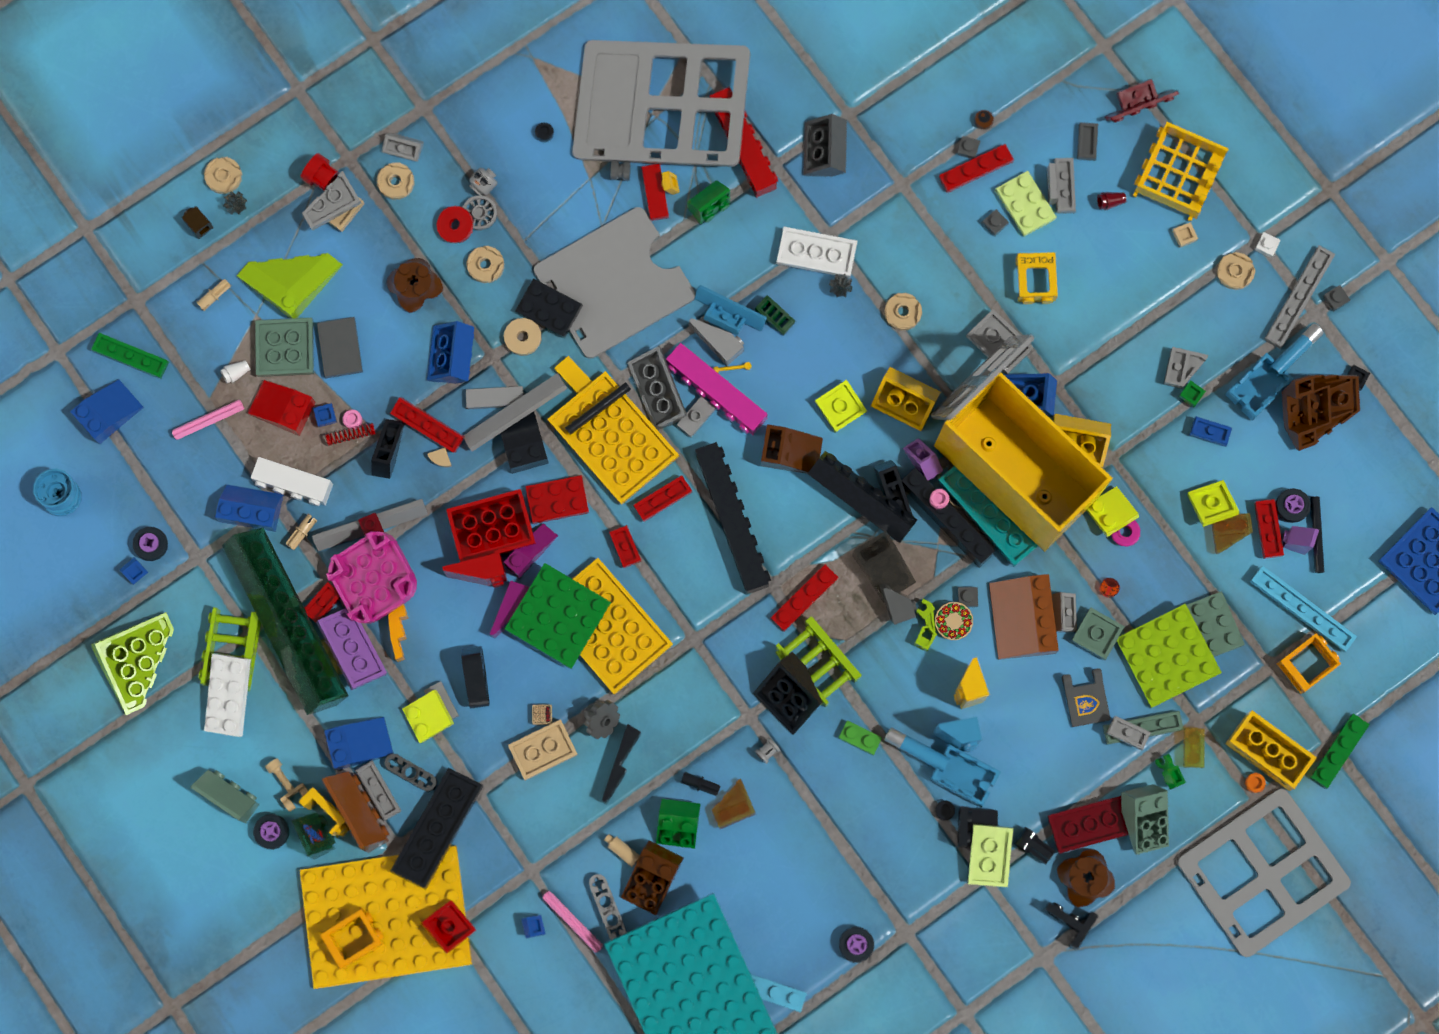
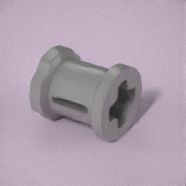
M768 738L767 742L759 750H755V753L767 764L769 762L768 759L781 750Z

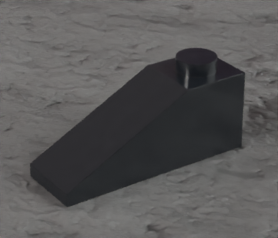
M390 419L385 420L371 459L372 476L391 478L401 442L404 422Z
M889 460L873 466L883 494L889 499L896 501L905 511L912 513L896 464Z

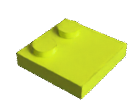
M847 380L815 400V403L834 432H837L867 412Z
M1224 480L1188 492L1187 496L1203 527L1239 515V509Z
M1117 486L1101 495L1086 510L1106 537L1139 518V513Z
M437 690L429 692L402 709L419 743L425 742L454 724Z

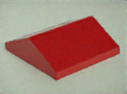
M452 900L421 922V925L445 954L458 947L476 931Z

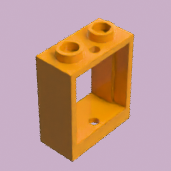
M1317 633L1276 663L1300 694L1306 692L1341 665L1339 656L1327 647L1326 640L1321 635L1318 636ZM1312 643L1330 666L1310 682H1307L1291 663L1290 659Z
M360 909L320 935L341 970L349 967L384 944L382 941L384 935L379 928L375 929L372 922L374 919L369 911L365 912L363 909ZM358 918H361L375 942L346 959L332 935Z

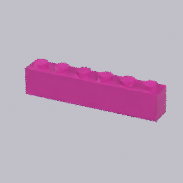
M682 343L667 357L666 362L670 372L679 374L682 377L681 380L686 385H692L696 388L695 391L699 396L707 397L711 401L710 404L717 410L721 409L724 411V415L733 422L735 420L740 425L739 428L746 434L754 435L767 420L768 414Z

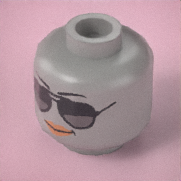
M479 168L470 177L469 181L471 184L469 186L480 196L482 194L488 195L497 185L496 174L490 168L487 170Z

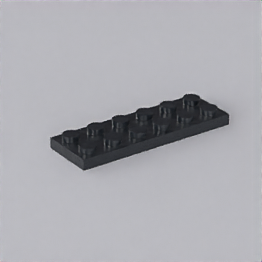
M448 768L394 863L391 873L426 890L480 794L483 784Z

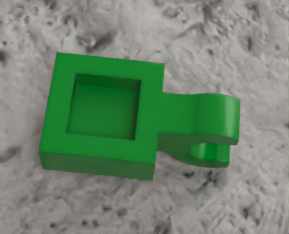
M1169 754L1163 756L1165 763L1162 758L1155 760L1156 765L1164 770L1161 773L1170 790L1186 783L1178 765L1174 766L1172 757Z

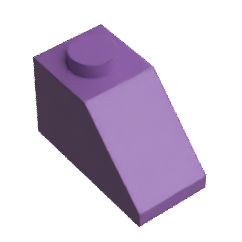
M919 438L903 448L914 467L927 480L943 472L936 454Z
M1292 526L1288 531L1285 530L1283 534V548L1305 555L1314 547L1319 530Z

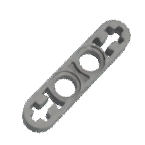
M600 874L592 876L589 885L609 938L612 940L617 936L615 932L611 934L610 930L622 926V930H619L620 935L627 933L606 878ZM596 878L604 881L601 887L603 891L607 888L608 893H601L598 897L596 896V893H599L598 887H593ZM603 896H608L611 899L609 907L604 908L600 905V899ZM616 915L618 917L617 925H608V916Z

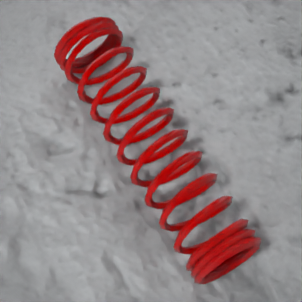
M369 423V430L368 424H366L367 434L365 432L363 425L362 434L360 432L359 427L357 426L358 436L355 432L354 427L353 436L351 434L350 429L348 428L349 438L346 434V431L344 430L345 440L343 439L341 431L339 430L340 441L338 439L337 433L335 432L336 443L333 439L332 433H330V436L329 434H325L328 446H331L333 442L334 444H337V440L339 443H341L342 440L346 442V438L348 441H350V435L353 440L355 439V435L359 439V433L362 438L364 437V433L368 437V431L370 435H375L376 433L373 423Z

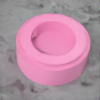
M348 410L343 415V423L351 430H353V427L357 429V426L360 427L362 424V416L356 410Z
M943 489L934 490L930 495V504L936 509L945 508L949 502L948 493Z

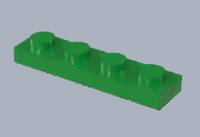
M102 333L98 334L91 348L93 352L159 379H162L169 364L168 360Z
M1354 713L1351 714L1310 778L1325 789L1329 788L1370 724Z

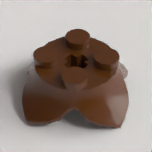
M421 258L410 259L401 264L399 268L391 272L386 281L389 291L397 295L400 306L409 313L419 310L427 298L433 299L443 291L440 278L431 271L428 262ZM416 279L418 283L415 282L414 285H411L410 281Z
M1095 849L1085 850L1076 858H1068L1057 867L1058 877L1067 886L1069 900L1076 907L1088 906L1099 897L1109 896L1115 889L1114 876L1108 870L1104 856ZM1089 872L1092 876V880H1089L1087 883L1085 882V878H1083V874H1087Z

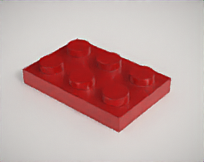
M582 475L525 486L533 524L589 513Z

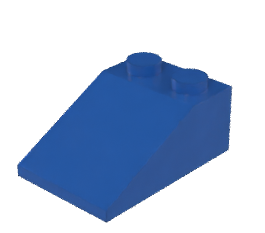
M1050 373L1003 374L1048 417H1054L1057 380Z
M117 380L84 399L70 412L89 434L101 444L144 407L120 380Z
M384 717L324 730L333 767L337 771L394 754Z

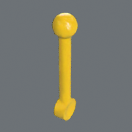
M746 362L744 365L720 368L714 366L712 369L717 373L719 371L735 369L750 370L751 363Z

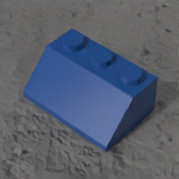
M459 321L433 326L427 381L454 384L468 382L474 326Z
M226 485L219 498L215 518L222 523L276 532L284 495Z

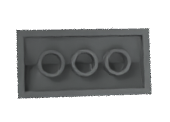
M660 346L627 362L650 422L657 430L676 424L687 416Z

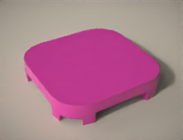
M372 531L367 533L366 537L330 558L331 562L326 574L328 581L333 582L349 612L347 616L358 623L371 624L380 620L408 602L414 596L417 589L415 574L394 537L386 532Z

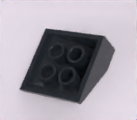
M793 652L783 658L752 693L792 735L800 729L823 703L806 665Z

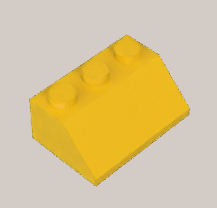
M890 367L882 379L871 407L922 431L941 392Z
M1054 414L1053 422L1098 465L1103 467L1111 438V424Z
M977 657L973 658L966 668L953 695L956 705H960L961 709L983 703L989 696Z

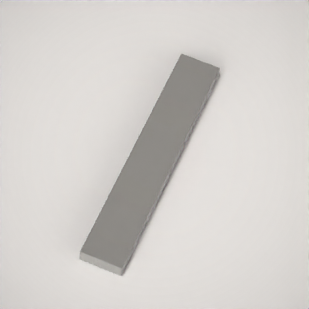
M1320 245L1317 247L1267 333L1265 341L1279 349L1282 348L1334 258V253Z
M558 373L466 433L464 435L465 442L473 452L567 389L566 385Z
M419 499L378 513L377 516L384 530L428 515L423 499ZM357 520L315 534L312 537L318 551L365 535Z

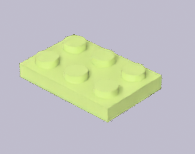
M1028 171L995 189L1023 237L1057 218Z
M973 824L968 884L1008 887L1013 836L1012 827Z

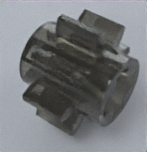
M230 191V194L226 197L224 196L225 204H223V207L228 209L231 215L234 211L240 215V212L247 209L245 202L248 200L243 197L241 192L238 191L234 194Z
M835 274V280L830 279L829 285L832 286L830 293L833 292L837 298L839 296L846 297L847 291H852V279H848L846 274L839 276Z

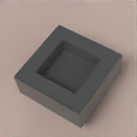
M962 136L957 155L970 159L976 158L980 140Z
M996 209L982 221V224L996 236L1009 222Z
M1340 285L1323 296L1333 312L1350 301V298Z
M958 587V602L965 604L968 608L978 607V587Z

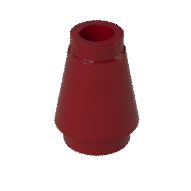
M1102 192L1097 196L1099 209H1104L1105 211L1126 203L1124 192Z

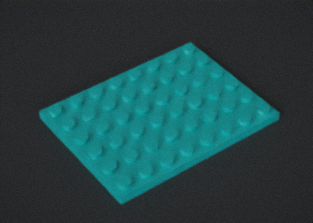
M714 893L604 943L645 1034H777Z

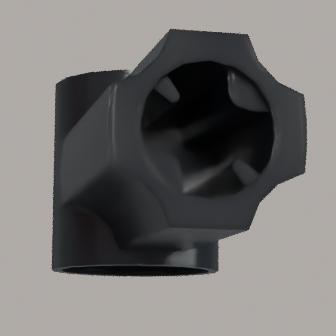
M1027 827L1023 828L1013 842L1019 849L1030 853L1045 865L1055 852L1053 848L1040 840L1039 836Z

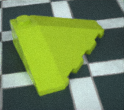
M329 253L311 257L309 255L297 256L293 259L284 260L283 258L269 259L265 262L251 261L246 264L237 277L290 319H295L301 315L343 265Z
M167 612L90 644L125 715L145 707L147 701L145 696L148 688L153 686L157 675L155 670L158 663L162 662L167 650L165 648L169 636L172 637L174 632Z

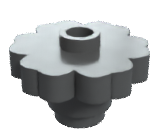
M609 700L605 702L598 701L596 704L588 706L584 711L585 726L588 727L586 732L595 739L600 737L606 738L608 735H611L613 727H616L619 723L620 714L617 712L618 706Z

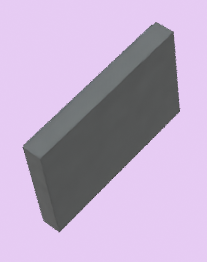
M355 317L317 323L325 378L363 373Z

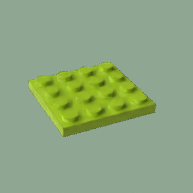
M1186 604L1129 631L1117 639V643L1151 708L1222 673Z

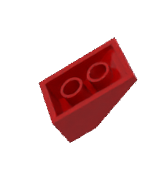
M264 380L248 414L300 436L316 402L311 396L295 389Z
M499 552L442 567L447 578L486 586L493 585V587L503 586L504 582L508 581Z

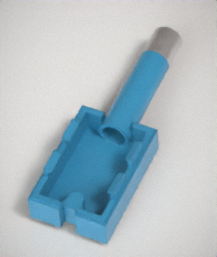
M1312 324L1276 360L1266 353L1225 395L1235 405L1239 403L1244 408L1241 411L1253 421L1294 380L1287 370L1323 335L1321 327L1317 324Z
M892 727L884 739L934 767L935 770L930 778L931 781L981 808L990 794L987 791L988 787L995 785L1001 773L999 770L948 744L944 753L941 754Z

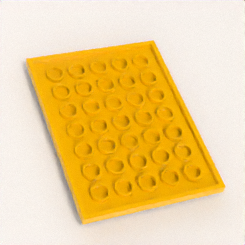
M457 846L449 848L426 890L391 873V869L399 855L300 870L314 989L473 965L469 937L458 947L445 954L421 925L422 921L450 900L454 902L466 917ZM360 909H363L365 912L369 911L374 919L372 922L375 929L379 928L384 935V939H382L384 944L349 967L341 970L320 935ZM358 918L332 935L346 959L375 942L361 918Z

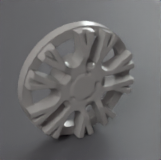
M474 196L465 202L463 208L472 213L474 218L473 229L482 231L490 228L496 221L497 209L490 198ZM481 199L486 200L484 206L480 205ZM477 200L478 205L475 206L473 201ZM468 204H471L474 208L472 210L467 209ZM489 211H494V216L488 215L487 213ZM482 221H485L487 223L486 225L481 226Z

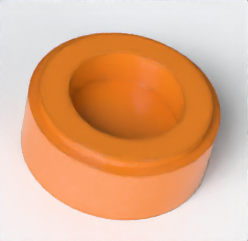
M1252 773L1245 779V787L1252 793L1261 792L1266 786L1265 778L1259 773Z

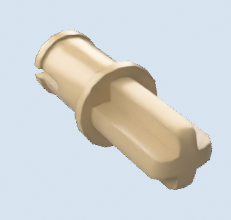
M223 279L212 290L208 289L209 292L196 303L205 311L216 300L219 301L218 298L231 287L230 283Z
M307 514L301 524L295 527L296 530L287 540L286 545L290 549L295 550L304 537H308L307 533L317 523L314 517L309 522L312 518L310 514Z

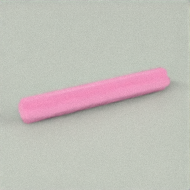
M237 400L173 429L172 434L176 440L181 439L244 410V406L240 400Z
M551 891L546 892L542 897L543 900L594 952L600 951L603 944Z

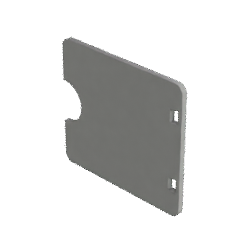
M636 207L539 262L534 267V273L540 282L547 285L546 283L553 281L557 291L583 304L569 331L585 357L589 359L599 356L695 299V291L679 266L672 269H664L652 262L649 254L653 242L660 237V234L643 208ZM582 329V331L586 335V337L582 340L576 333V331Z

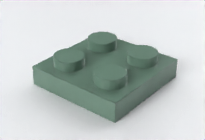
M1090 607L1071 642L1106 660L1125 626Z

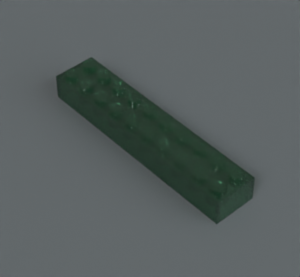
M264 528L232 535L222 547L306 714L310 715L337 706L349 695Z

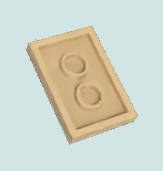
M561 719L508 745L525 781L578 755Z

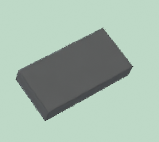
M1079 123L1077 160L1096 161L1098 124Z

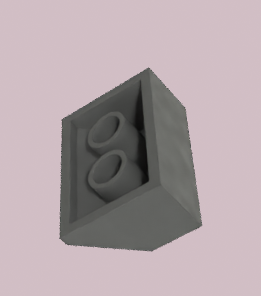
M829 114L805 122L803 175L833 177L846 173L847 119Z

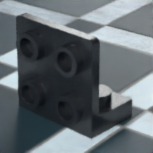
M960 806L958 808L957 848H971L973 824L998 826V811L970 809L968 806Z

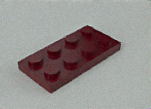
M1121 796L1047 816L1058 854L1129 835L1122 814Z

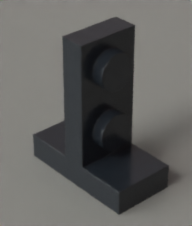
M1055 902L1053 904L1048 903L1043 911L1076 931L1069 946L1077 950L1099 915L1091 911L1087 914L1083 923H1080L1081 919L1072 913L1070 915L1063 912L1064 908Z

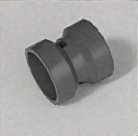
M612 161L611 180L621 178L624 181H629L631 162L619 164L618 161Z

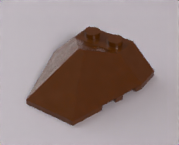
M1306 375L1293 380L1282 391L1284 428L1296 450L1300 451L1314 446L1319 442V438L1325 434L1329 435L1333 432L1332 429L1339 423H1345L1360 411L1359 376Z

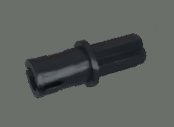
M686 771L681 780V784L696 788L697 791L701 790L717 796L720 790V785L705 780L703 776L700 778Z

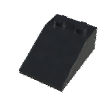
M534 411L501 432L512 474L549 464Z

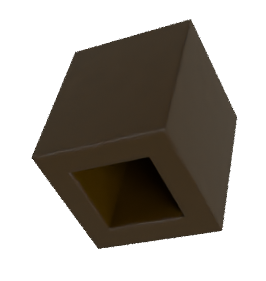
M197 206L187 209L181 217L198 239L214 228Z

